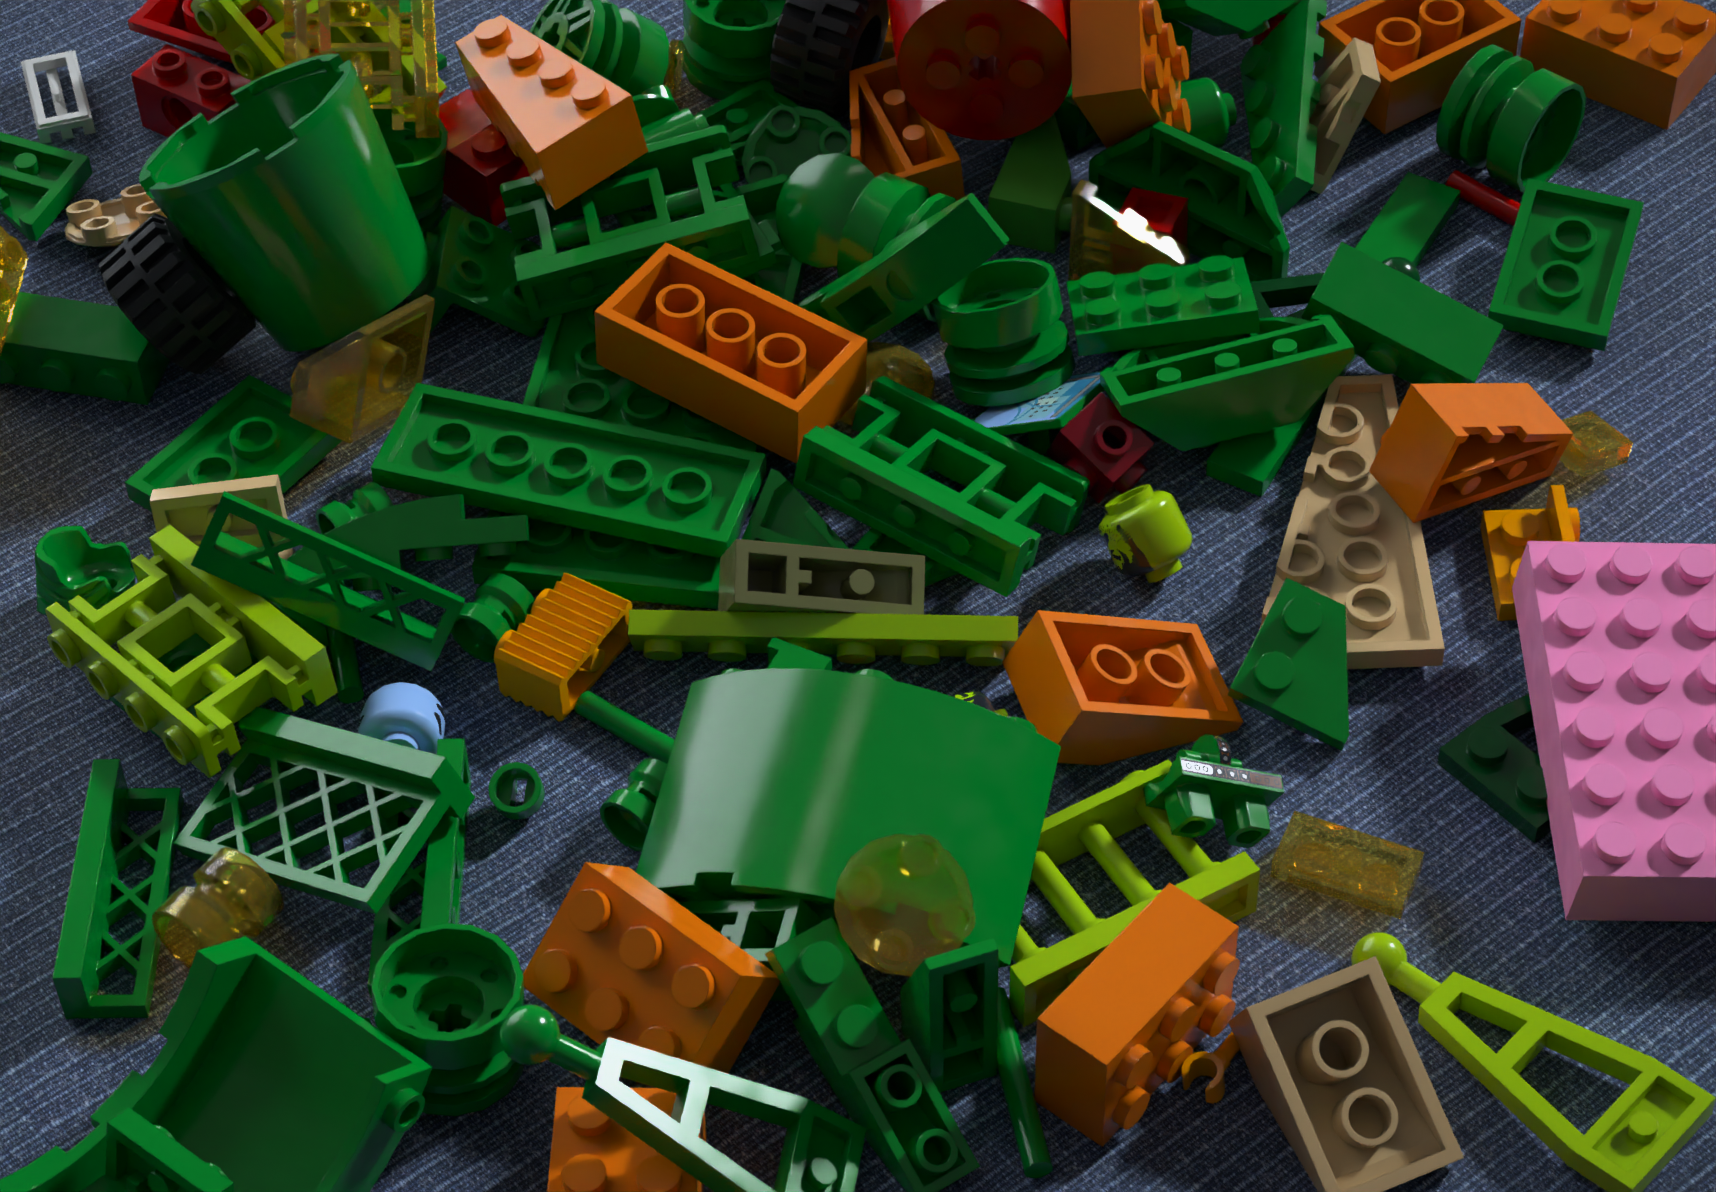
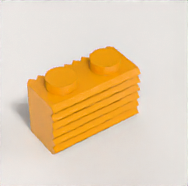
M563 573L561 581H556L554 589L546 588L539 593L533 603L531 614H527L525 622L519 624L517 631L508 630L498 641L494 651V663L496 664L499 691L505 697L511 696L515 702L522 701L526 707L532 706L537 712L543 711L548 717L553 715L558 722L563 721L573 710L581 694L590 690L630 642L628 623L629 610H632V601L569 573Z

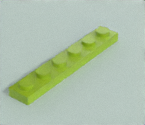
M629 610L628 636L634 651H643L644 657L661 661L682 658V652H708V658L723 662L742 661L746 659V653H768L767 645L774 637L819 654H837L838 661L849 664L874 662L875 655H899L902 662L912 665H932L940 662V656L966 657V662L971 665L997 666L1003 664L1002 661L1018 639V616Z

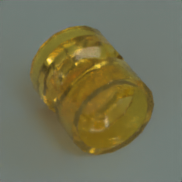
M224 847L218 849L193 874L197 886L195 888L190 886L179 887L153 913L151 920L154 930L164 946L175 958L190 969L197 950L244 936L249 939L256 938L282 912L284 902L275 882L263 868L240 851Z

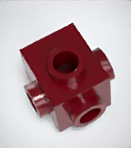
M1100 392L1059 431L1046 453L1056 463L1088 478L1090 486L1087 494L1099 504L1114 489L1120 494L1129 491L1146 474L1148 468L1142 461L1155 443L1147 437L1145 429L1122 417L1115 405Z

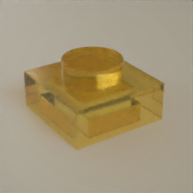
M1591 410L1562 420L1574 433L1560 458V461L1569 470L1584 478L1628 462L1633 442Z

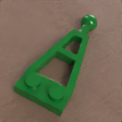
M537 1005L517 1007L503 1020L500 1029V1042L503 1050L512 1060L524 1065H535L547 1060L586 1079L582 1094L584 1100L714 1192H854L866 1128L805 1097L607 1037L596 1050H593L561 1034L555 1017L547 1009ZM619 1076L675 1093L676 1098L671 1117L621 1083ZM706 1103L787 1128L774 1190L698 1137Z

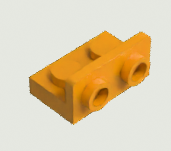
M1550 485L1546 509L1483 510L1480 528L1498 621L1517 620L1512 586L1527 541L1579 542L1580 540L1579 512L1577 508H1568L1564 485Z

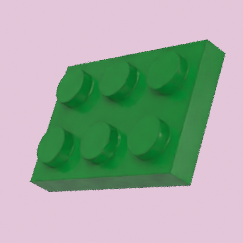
M1528 178L1489 308L1488 318L1504 325L1502 329L1605 351L1641 220L1644 202Z
M1216 255L1204 258L1197 264L1175 267L1168 264H1151L1143 267L1139 272L1117 275L1108 272H1092L1084 275L1080 280L1066 281L1078 356L1260 332L1258 308L1243 257L1232 259L1228 256Z
M248 375L125 481L128 497L131 501L152 512L150 497L153 489L277 474L279 475L282 494H284L343 441L341 425L334 419Z

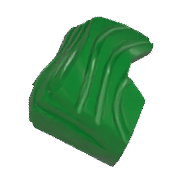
M63 526L48 531L37 544L35 550L37 612L47 616L45 609L55 602H58L70 612L71 609L68 601L78 595L98 610L133 587L136 583V574L131 562L130 550L122 541L110 544L92 543L91 538L82 526Z

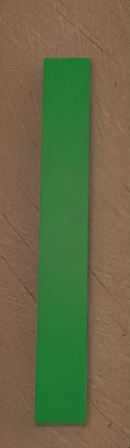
M1408 172L1355 249L1380 262L1391 257L1406 258L1417 268L1458 207L1461 191ZM1356 354L1355 357L1351 360V362L1344 368V370L1338 376H1344V374L1356 358ZM1328 388L1296 423L1276 427L1265 433H1253L1221 441L1207 460L1206 475L1262 497L1323 407Z

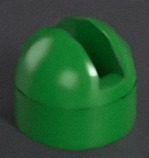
M520 762L508 763L500 767L493 774L489 782L488 791L490 799L496 810L504 817L513 820L529 819L539 811L544 801V785L536 770L527 764ZM517 780L527 781L524 803L515 807Z

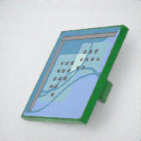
M1101 371L1072 375L1071 378L1057 389L1034 399L1009 405L989 406L973 421L1001 435L1028 432L1031 449L1040 455L1047 454L1048 448L1059 431L1100 392L1103 393L1105 391L1100 383Z

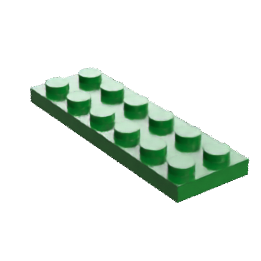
M416 383L371 466L373 482L386 488L429 497L462 494L464 504L514 515H528V518L720 558L740 534L767 473L766 454Z

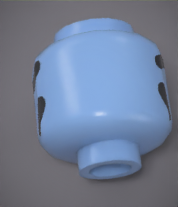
M398 682L384 685L369 696L362 707L358 734L436 754L438 739H443L446 718L441 703L429 690L417 684Z

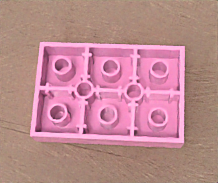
M1527 541L1512 586L1540 765L1543 769L1548 795L1546 802L1565 920L1716 922V544Z

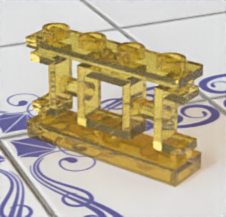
M283 0L285 32H295V38H284L285 66L309 57L325 54H339L344 62L350 59L357 71L371 108L392 110V130H404V122H415L416 138L439 137V91L434 0H410V12H400L399 0H318V13H308V0ZM388 26L389 42L331 43V27ZM412 55L414 96H403L402 76L373 75H402L401 56Z

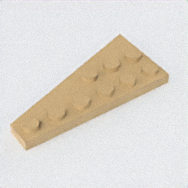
M1392 374L1337 376L1328 387L1317 425L1315 441L1304 469L1303 482L1299 495L1295 500L1276 565V574L1270 595L1266 599L1260 625L1261 628L1286 577L1345 605L1347 669L1442 666L1445 651L1421 522L1413 523L1369 472L1381 447L1380 439L1386 430L1390 428L1399 409Z

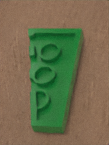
M1301 0L1259 45L1252 46L1246 52L1240 64L1252 162L1258 167L1273 191L1281 218L1314 186L1318 127L1311 124L1309 119L1315 110L1316 104L1320 102L1321 83L1313 80L1312 76L1313 62L1323 58L1324 38L1316 34V23L1326 17V0Z

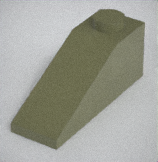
M736 539L720 557L718 611L924 615L925 556Z

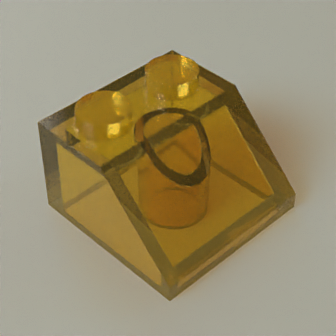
M425 294L298 362L290 383L293 392L290 417L349 444L397 418L416 383L422 384L435 298Z

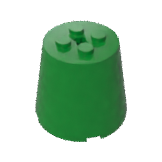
M325 54L307 58L272 71L230 93L236 104L208 122L203 114H197L168 137L148 158L139 175V182L146 194L278 346L285 351L298 352L318 348L376 323L417 288L432 266L431 252L357 71L350 59L344 62L339 54Z

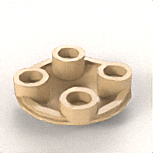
M136 184L123 189L120 192L121 198L102 203L95 199H86L69 205L66 208L69 220L65 227L66 239L77 245L114 247L118 246L152 215L166 216L146 194L141 184Z

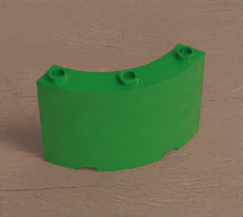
M804 668L725 669L720 675L701 679L691 684L636 873L676 902L801 898L824 921L832 917L840 930L846 931L850 919L890 930L887 940L888 944L895 945L925 958L994 938L999 949L998 968L1010 966L1061 746L1037 733L1035 725L1028 720L1013 716L1005 717L976 704L937 691L894 681L886 673L874 669H861L856 673Z
M244 936L196 951L179 996L158 1032L167 1038L168 1041L144 1075L132 1070L107 1100L90 1116L91 1124L95 1129L67 1153L56 1145L27 1166L0 1179V1192L82 1191L106 1174V1122L127 1107L151 1124L165 1128L174 1137L175 1141L204 1162L213 1163L218 1166L228 1179L234 1182L233 1192H370L388 1164L405 1131L410 1129L419 1119L425 1105L422 1093L433 1067L248 937Z

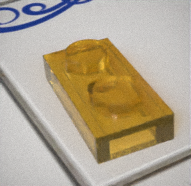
M1294 811L1272 859L1270 877L1401 919L1422 870L1425 852Z

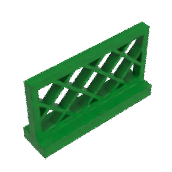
M257 706L253 711L241 718L237 724V727L245 735L247 741L173 844L182 855L377 914L443 815L461 819L475 797L444 756ZM258 764L271 767L272 778L244 790V784ZM312 780L319 781L320 791L291 804L290 790ZM361 793L367 794L369 805L339 818L337 804ZM276 797L277 811L249 823L247 810ZM410 807L418 809L407 825L388 833L386 818ZM324 811L326 825L296 838L294 824ZM233 817L234 831L212 841L205 840L216 824ZM373 825L374 840L345 852L343 838ZM281 831L282 845L258 856L253 855L252 843ZM327 845L330 846L332 859L306 871L301 869V857ZM379 859L380 866L365 888L351 885L350 872Z

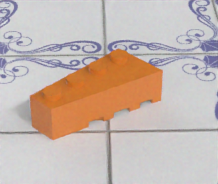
M499 15L494 19L483 21L476 26L473 32L455 42L473 98L497 131L504 134L509 148L515 156L523 160L530 177L536 185H541L544 189L547 200L554 210H557L648 152L630 93L506 17Z

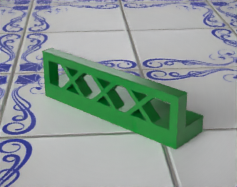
M225 491L191 563V566L429 671L433 670L465 600L461 596ZM228 514H233L255 524L264 546L257 548L221 532ZM269 531L284 537L285 539L273 542V539ZM299 545L316 551L324 573L318 575L280 558L278 553ZM330 558L345 564V566L334 569ZM359 572L368 574L377 579L384 599L381 601L374 600L341 585L338 580ZM390 585L406 592L394 596ZM422 598L444 608L445 611L437 627L400 611L398 606Z
M465 738L438 739L436 755L446 757L468 789L471 790V775ZM408 808L386 818L388 833L400 828L401 822L407 825L415 813ZM469 808L461 819L443 815L426 840V843H428L427 860L414 870L410 867L407 868L401 880L394 887L378 913L375 914L367 985L370 998H372L371 985L376 963L392 943L415 929L441 923L459 924ZM416 891L423 897L422 913L410 924H407L393 912V907ZM392 930L396 934L390 938V932Z
M93 759L52 977L65 1019L149 1018L176 846L173 842L179 834L184 798L181 788H128L120 759ZM130 811H164L162 821L140 837L127 826ZM142 857L154 868V872L147 879L129 890L118 879V874ZM115 895L119 898L116 901H114ZM149 899L148 906H147L144 902ZM133 911L145 922L144 929L120 945L108 934L109 927ZM105 950H106V951L109 952V954L104 957ZM140 954L138 962L134 957ZM122 966L136 978L133 994L97 995L99 983Z

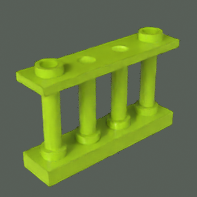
M1169 759L1147 770L1134 771L1124 777L1118 784L1044 818L1030 879L1074 935L1048 948H1038L1023 927L1019 925L1012 954V960L1015 964L1010 966L1009 1003L1011 1011L1023 1027L1037 1021V1018L1162 891L1154 890L1114 840V838L1146 823L1190 877L1174 886L1233 923L1256 912L1260 869L1245 851L1223 862H1212L1193 838L1171 834L1165 809L1146 806L1143 788L1149 783L1157 784L1163 781L1172 765ZM1089 851L1132 907L1107 919H1097L1056 866Z

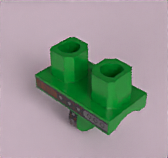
M1208 734L1199 737L1191 751L1179 750L1176 760L1173 761L1169 773L1163 781L1157 784L1149 783L1143 788L1146 806L1166 810L1172 835L1186 838L1204 836L1216 825L1215 819L1223 820L1228 845L1243 848L1255 846L1270 833L1268 806L1284 794L1281 775L1242 768L1240 760L1231 758L1228 742L1223 737Z

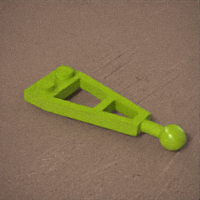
M1383 932L1368 934L1361 938L1353 949L1351 956L1352 965L1376 956L1388 986L1393 985L1421 1004L1419 1007L1418 1023L1569 1167L1607 1192H1642L1713 1113L1716 1097L1655 1058L1459 973L1453 972L1441 984L1408 963L1404 946L1397 938ZM1461 1009L1511 1031L1515 1035L1495 1053L1454 1014ZM1544 1047L1630 1084L1584 1135L1519 1075Z

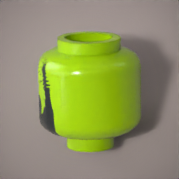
M1146 484L1117 496L1104 506L1108 514L1100 522L1099 532L1116 568L1121 574L1128 577L1145 575L1148 583H1153L1171 576L1183 567L1179 557L1190 548L1193 537L1172 494L1166 491H1153L1151 485Z

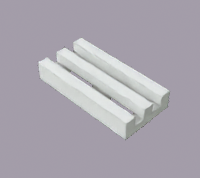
M75 50L21 61L40 143H50V133L61 131L63 140L73 138L72 129L83 127L85 135L96 133ZM58 67H68L78 107L77 112H67L57 72ZM46 70L57 115L49 118L45 117L35 72Z

